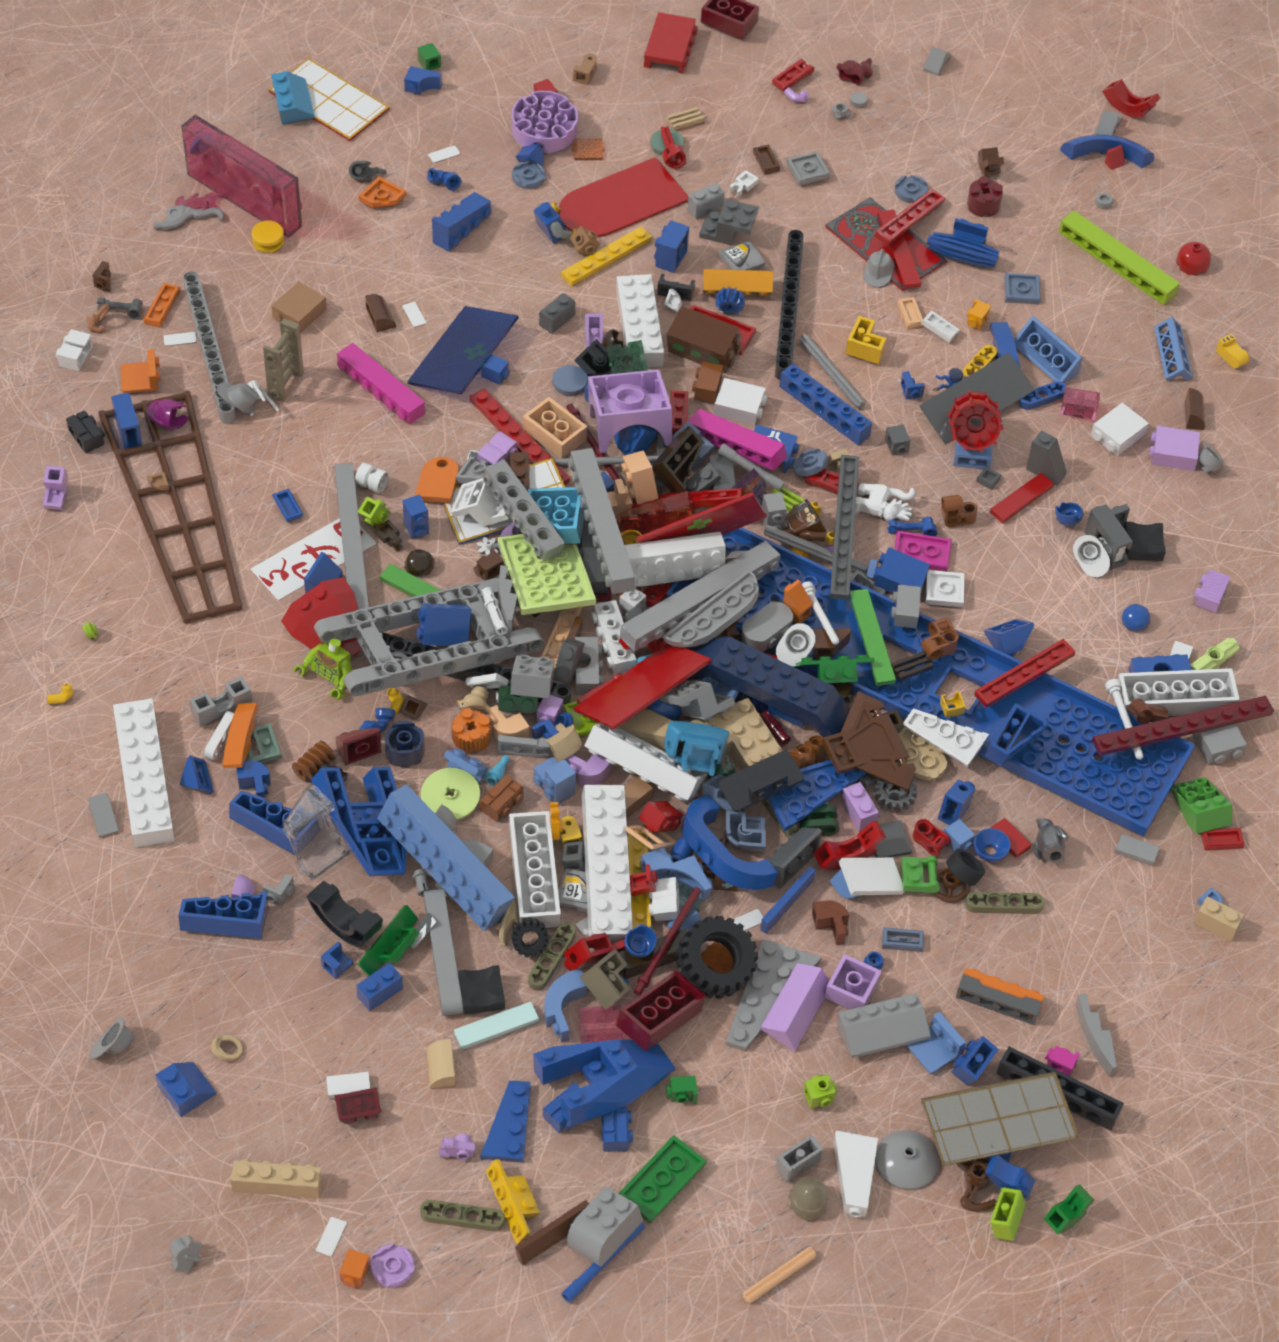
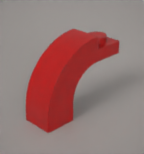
M1122 79L1112 82L1102 91L1108 102L1116 110L1126 116L1135 118L1144 117L1156 106V102L1161 99L1158 93L1143 98L1134 95L1129 91Z
M873 820L854 837L843 842L825 841L813 854L821 869L838 870L841 869L839 864L841 858H868L877 851L876 846L886 836L878 821Z

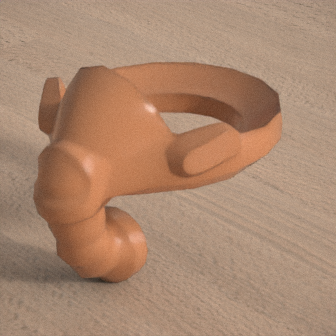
M105 303L95 314L93 313L92 318H86L90 331L101 333L106 330L102 325L99 327L96 325L108 313L110 308L108 304Z

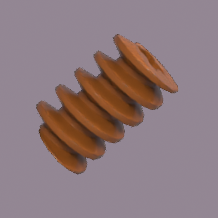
M320 740L308 752H305L303 757H300L297 762L292 764V769L299 779L305 781L308 778L311 780L314 777L313 774L316 775L319 771L318 769L324 764L329 765V759L334 761L336 756L331 747Z

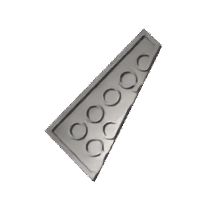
M763 939L758 951V960L755 962L757 963L756 971L753 973L750 981L747 982L726 1040V1046L746 1051L762 1031L760 1027L795 965L799 963L817 966L821 962L822 957Z

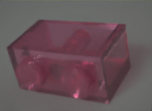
M1065 387L1060 414L1095 420L1100 393Z

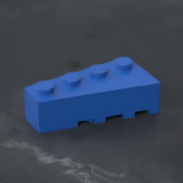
M474 192L461 200L460 205L454 204L450 211L447 212L445 210L439 218L436 216L432 218L433 243L448 252L457 247L462 239L466 238L474 228H477L485 218L490 216L492 211L491 201Z
M240 791L229 803L230 819L293 855L318 830V814H306L302 812V809L287 808L283 806V803L268 802L264 797L245 791Z
M268 891L260 892V895L251 896L250 893H244L239 897L222 895L217 899H210V897L182 899L178 915L180 930L261 939L268 911Z

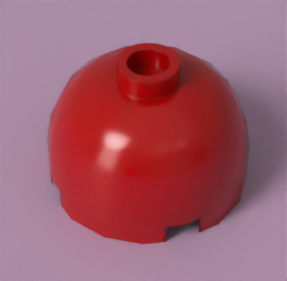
M1195 241L1184 244L1176 258V264L1180 266L1179 269L1193 276L1202 272L1203 274L1206 273L1211 262L1209 249L1204 244Z

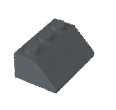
M801 828L797 833L793 832L784 845L781 844L771 858H766L778 871L773 885L781 889L814 857L813 852L820 846L822 830L819 828Z

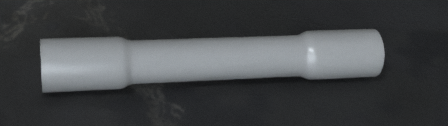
M723 443L718 450L719 454L730 461H734L754 475H760L765 483L780 491L782 489L784 481L744 458Z

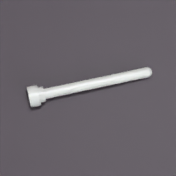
M802 583L813 603L812 607L831 642L834 645L838 644L839 639L815 597L816 589L813 583Z
M1119 679L1107 681L1105 683L1107 693L1113 696L1125 729L1133 727L1120 694L1122 686ZM1141 747L1132 748L1135 757L1139 760L1142 759Z

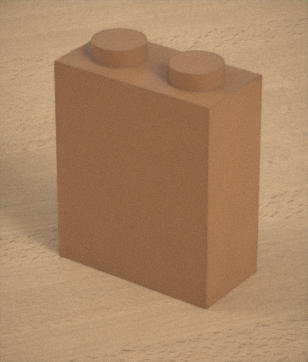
M298 281L272 305V316L277 322H281L284 318L300 324L301 333L327 309L326 297Z

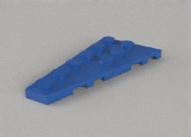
M831 760L801 768L800 770L804 775L803 782L767 799L785 832L841 793L843 788L852 785L867 773L860 769H855L837 774Z

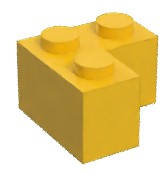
M862 316L858 317L848 337L845 354L876 364L880 363L885 351L886 338L874 334L875 320Z

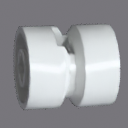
M364 462L357 470L355 483L364 488L368 487L369 490L380 494L387 485L389 473L380 468L375 470V466Z

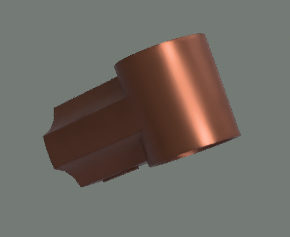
M1135 699L1129 704V711L1140 724L1168 719L1169 711L1166 707L1147 704L1142 699Z

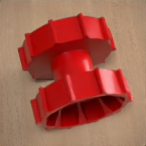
M968 390V393L963 394L959 398L955 397L951 411L947 412L950 418L949 425H951V432L953 433L952 440H956L963 446L964 451L970 449L983 452V449L988 448L993 443L996 445L1000 431L1004 430L1001 424L1002 419L999 416L1001 413L1000 409H998V402H994L987 395L986 391L981 393ZM977 417L980 419V422L972 424L970 422L971 419Z

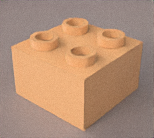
M644 450L623 456L624 463L621 464L623 474L626 475L624 482L629 490L631 499L634 498L637 504L658 499L653 469Z

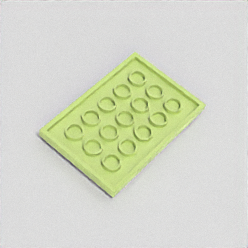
M523 534L498 537V545L504 564L508 566L509 579L513 580L512 588L514 594H518L517 604L521 615L596 605V598L577 544H564L561 554L543 562L535 554L533 547L525 540Z

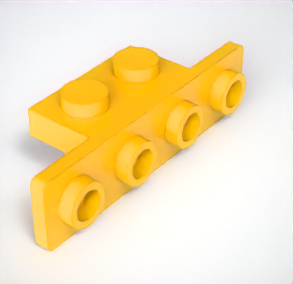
M495 1159L486 1169L487 1177L493 1187L515 1243L519 1244L530 1234L525 1218L536 1217L540 1211L525 1176L507 1177L500 1159Z

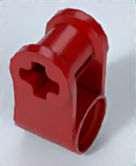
M920 819L916 822L912 833L913 840L926 849L929 854L938 857L940 851L945 846L950 845L951 840L949 836L927 819Z

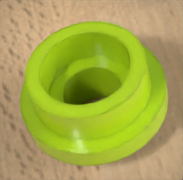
M85 622L86 624L82 628L89 640L92 638L96 639V634L99 633L94 623Z

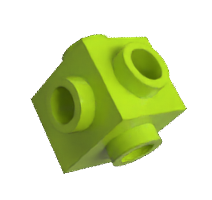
M366 497L357 511L365 518L363 521L372 527L374 524L378 526L385 522L390 514L383 501L379 499L375 501L369 497Z
M828 1074L824 1076L817 1075L804 1082L803 1093L810 1109L819 1106L827 1107L834 1102L837 1086L834 1081L830 1080Z

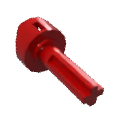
M662 126L660 133L666 147L662 153L664 163L673 169H680L686 164L684 149L680 145H675L669 126Z

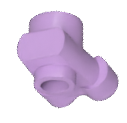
M459 1134L454 1138L443 1137L439 1157L449 1158L452 1156L458 1160H467L469 1157H473L475 1143L471 1142V1136L467 1134Z

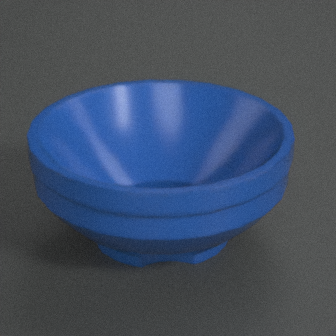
M987 828L981 830L975 836L974 850L981 859L988 862H998L1003 860L1009 853L1010 840L1004 832L994 828ZM992 847L996 850V853L990 855L985 852V848Z

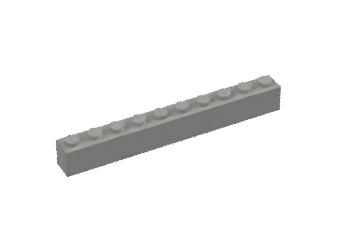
M593 448L571 451V459H568L569 470H573L572 479L574 483H577L576 492L578 496L581 495L580 504L581 508H585L584 516L585 520L589 521V533L593 534V546L598 548L596 550L597 558L602 561L601 570L603 574H606V586L610 587L612 594L635 591V576Z
M764 541L622 624L620 638L634 652L646 647L653 640L660 639L663 634L671 630L748 569L754 573L757 580L761 579L768 572L775 571L779 566L780 554L767 541Z

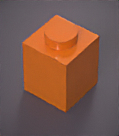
M348 1249L340 1270V1280L343 1284L349 1287L358 1286L362 1288L370 1266L369 1254Z

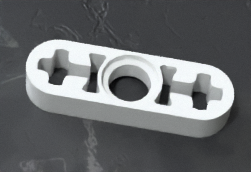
M227 711L205 748V758L213 761L218 758L227 742L234 716L233 712Z

